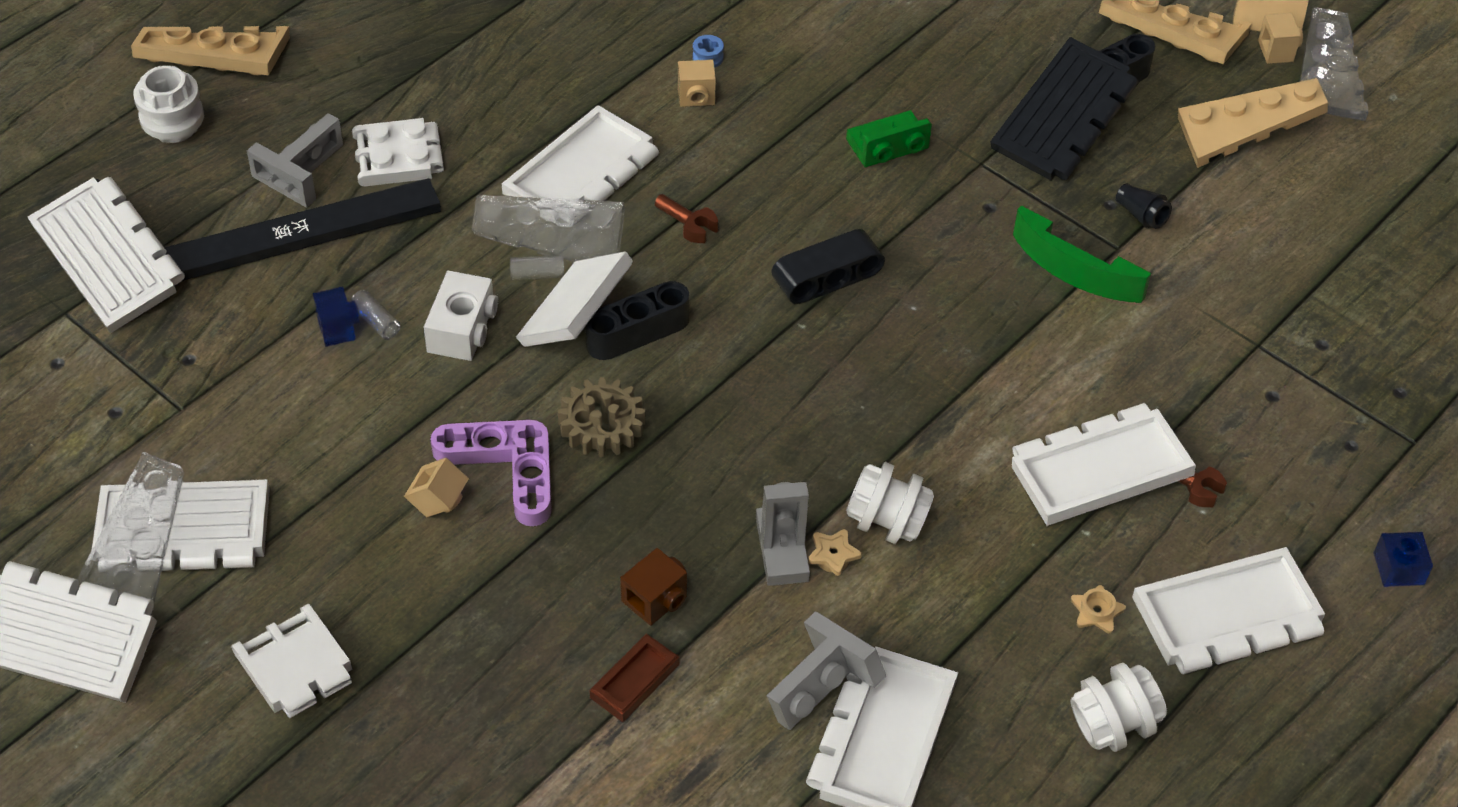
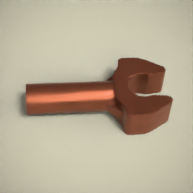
M660 194L657 197L655 207L684 224V239L694 243H706V231L700 226L707 227L715 233L718 232L717 216L708 207L691 212L664 194Z
M1210 466L1199 473H1195L1192 477L1178 481L1187 486L1190 492L1188 499L1190 503L1199 507L1210 508L1215 506L1217 495L1203 487H1209L1213 491L1224 494L1227 485L1223 475Z

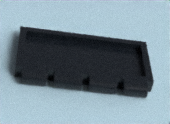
M1069 37L990 141L991 149L1050 181L1055 176L1067 180L1081 161L1079 155H1086L1101 135L1099 128L1105 129L1121 108L1120 103H1124L1139 82L1134 76L1130 75L1129 66Z

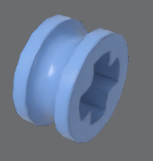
M702 35L694 40L693 61L713 60L714 68L723 62L724 44L720 38L714 35Z

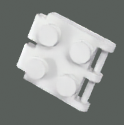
M424 118L357 125L352 129L353 138L357 140L358 149L355 151V160L360 163L361 172L357 177L358 183L361 186L432 179V173L444 171L438 126L435 122L424 123ZM364 140H368L369 147H365ZM367 163H371V170H368Z
M310 604L301 607V613L281 624L276 625L273 622L266 626V632L244 644H241L239 641L231 645L235 656L273 712L276 713L283 709L289 718L317 703L313 691L318 689L321 695L326 698L352 683L351 677L348 674L352 670L349 658ZM304 620L307 621L305 624L283 635L282 632ZM269 639H272V640H273L272 642L266 644L265 646H263V647L257 649L256 651H254V652L248 654V651H249V650H251V649L257 647L258 645H260V644H262V643L268 641Z

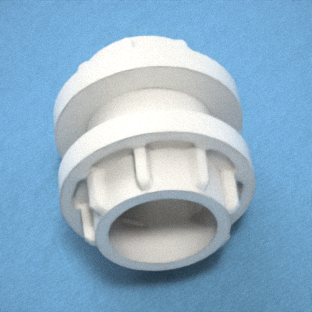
M158 66L146 72L135 86L133 96L135 105L139 110L140 124L148 135L159 139L161 142L177 143L188 139L193 133L197 132V129L203 122L204 111L199 99L198 84L190 74L181 71L176 66Z
M884 462L882 467L879 468L869 464L864 466L846 509L848 516L858 520L857 529L864 532L868 531L872 522L889 529L886 541L896 544L899 538L909 542L913 539L916 540L934 498L933 491L922 486L923 477L914 473L907 484L891 477L894 465Z
M1120 663L1111 667L1112 681L1101 685L1094 676L1081 681V691L1074 694V697L1071 699V707L1084 737L1093 748L1100 750L1109 746L1112 751L1117 752L1127 747L1125 734L1134 729L1143 738L1157 733V723L1165 718L1167 708L1153 676L1141 665L1129 668L1125 663Z

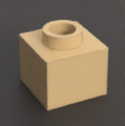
M1292 13L1265 14L1258 42L1266 63L1294 62L1297 49L1302 46L1303 32L1301 27H1297Z
M713 60L678 61L680 107L715 105L716 78Z
M443 458L422 466L404 497L426 517L442 512L448 513L462 500L463 495L461 491L469 478L449 459Z

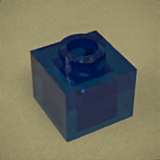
M343 287L313 293L317 320L325 347L356 340L353 324L360 323L355 300L347 301Z
M1423 532L1381 534L1373 553L1383 586L1425 585L1433 568V563Z

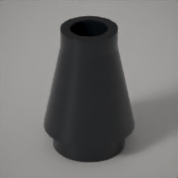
M1129 183L1123 184L1116 194V202L1125 207L1146 228L1153 227L1158 229L1162 227L1171 215L1172 205L1167 201L1165 195L1134 187Z

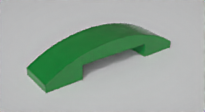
M1022 205L1017 209L1013 236L1025 253L1043 269L1076 288L1101 297L1142 303L1145 299L1151 277L1150 272L1119 256L1110 265L1051 234L1053 222Z

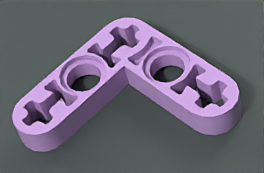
M535 420L455 423L441 425L433 431L430 440L433 457L436 460L447 458L454 465L512 462L513 504L516 519L526 526H538L548 520L551 515L549 438L547 428L543 423ZM490 436L496 437L501 441L499 445L493 448H485L479 444L482 439ZM528 437H535V452H527L526 441ZM467 439H471L472 447H467ZM454 441L453 447H445L446 442ZM531 466L543 471L540 476L532 479L525 478L520 474L523 469ZM528 493H536V509H528Z

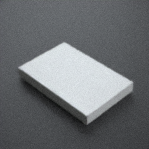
M625 251L575 261L516 338L523 347L576 339L633 263L631 257Z

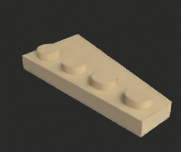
M1103 0L1099 10V14L1109 17L1113 22L1126 24L1140 30L1147 36L1158 37L1170 42L1176 48L1187 49L1203 56L1208 61L1221 64L1227 61L1249 35L1252 23L1240 20L1239 26L1223 22V15L1209 12L1208 18L1189 12V6L1177 3L1176 5H1168L1166 7L1159 5V0Z
M244 26V32H224L223 27H209L198 33H192L190 27H143L132 43L131 49L133 58L147 59L151 62L163 61L178 63L188 67L200 66L215 68L219 71L230 70L256 76H269L290 39L289 26H276V32H259V26Z

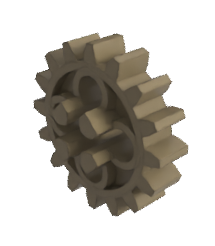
M600 377L598 385H592L588 379L584 380V389L580 390L572 386L570 388V397H562L561 409L558 410L562 438L569 437V446L571 448L581 444L584 455H588L592 449L598 450L599 457H604L607 449H611L613 453L619 455L620 445L624 444L632 448L634 446V437H642L643 425H645L642 397H634V388L632 386L622 390L621 380L618 379L612 385H606L604 377ZM595 402L601 404V412L595 410ZM602 421L605 424H609V432L603 430Z

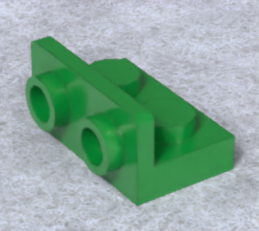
M909 110L847 129L846 140L863 166L868 167L928 149L932 124L928 118L918 121L913 112Z

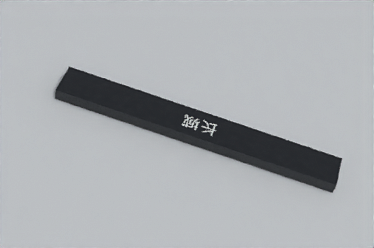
M427 178L164 247L166 249L165 255H170L184 273L185 277L182 280L184 281L441 212V206L430 179Z

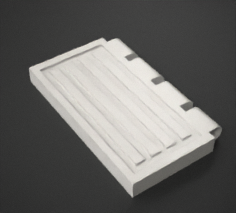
M597 105L502 183V194L556 228L562 224L568 228H573L590 213V209L594 210L614 193V189H619L638 173V169L641 170L657 157L659 151L653 145V138Z
M93 177L28 216V219L111 334L175 294L177 291L174 286L181 282L185 275L172 257L168 254L165 255L166 249L151 229L146 227L145 221L130 201H125L126 196L113 178L106 177L97 182Z
M1142 403L1118 411L1119 422L1113 414H1109L1082 423L1083 434L1077 426H1073L1046 435L1045 441L1047 446L1044 445L1040 438L1013 446L1012 469L1047 526L1195 475V463L1158 409L1150 411L1148 406Z
M268 480L101 485L91 551L94 563H99L100 573L131 572L133 561H137L139 572L174 570L175 560H180L181 570L216 569L218 558H223L224 568L255 567L256 557H264L270 492Z
M1287 547L1136 587L1132 596L1167 665L1176 664L1181 674L1211 667L1212 658L1219 665L1250 656L1251 648L1258 654L1289 645V637L1294 643L1324 634L1322 620L1325 612Z
M12 561L7 562L2 575H0V668L126 703L157 620L150 616L154 607V601L123 592L115 606L118 599V591L115 589L84 581L78 590V579L49 571H43L40 575L38 568Z
M875 646L886 677L874 688L851 672L846 676L848 681L844 682L833 710L835 717L830 718L819 746V750L822 753L816 754L806 783L810 787L820 790V799L843 807H913L957 682L958 672Z

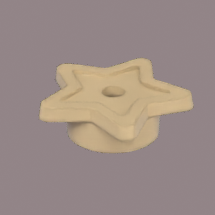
M843 529L832 536L815 532L812 539L816 549L809 556L808 563L818 564L821 569L839 576L850 561L861 559L862 556L858 549L848 544L847 530ZM836 549L837 553H831L830 550Z
M1102 585L1088 590L1084 595L1071 596V602L1080 612L1077 619V626L1079 628L1095 625L1106 633H1112L1114 630L1113 618L1123 613L1126 609V606L1116 602L1115 597L1105 590ZM1098 607L1101 611L1096 612L1093 608Z

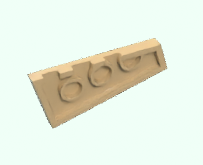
M1315 78L1178 108V120L1196 166L1199 168L1208 164L1209 158L1222 153L1225 157L1238 151V146L1253 139L1256 142H1260L1269 138L1270 132L1282 127L1288 130L1327 113L1328 101L1318 79Z

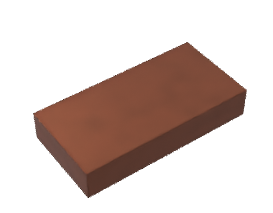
M646 633L589 690L590 699L621 722H624L679 666L680 657Z

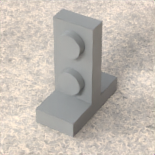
M327 113L317 123L311 125L297 140L286 146L279 155L256 142L247 150L252 177L307 208L316 200L311 172L343 146L339 119Z
M781 482L775 485L764 486L763 508L756 509V523L768 586L809 582L810 570L805 549L809 499L806 482Z
M816 611L804 622L815 650L766 695L778 723L788 730H791L802 718L808 716L813 708L832 689L838 687L850 672L874 688L886 677L876 648Z

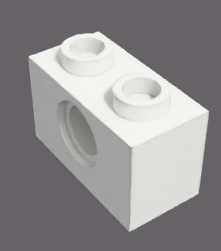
M447 270L424 325L427 353L472 361L477 346L482 347L485 343L487 321L489 318L495 317L498 308V296L493 295L492 279Z

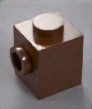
M658 548L654 549L620 577L621 601L650 626L668 611H676L687 597V572L685 567L677 558L668 557Z

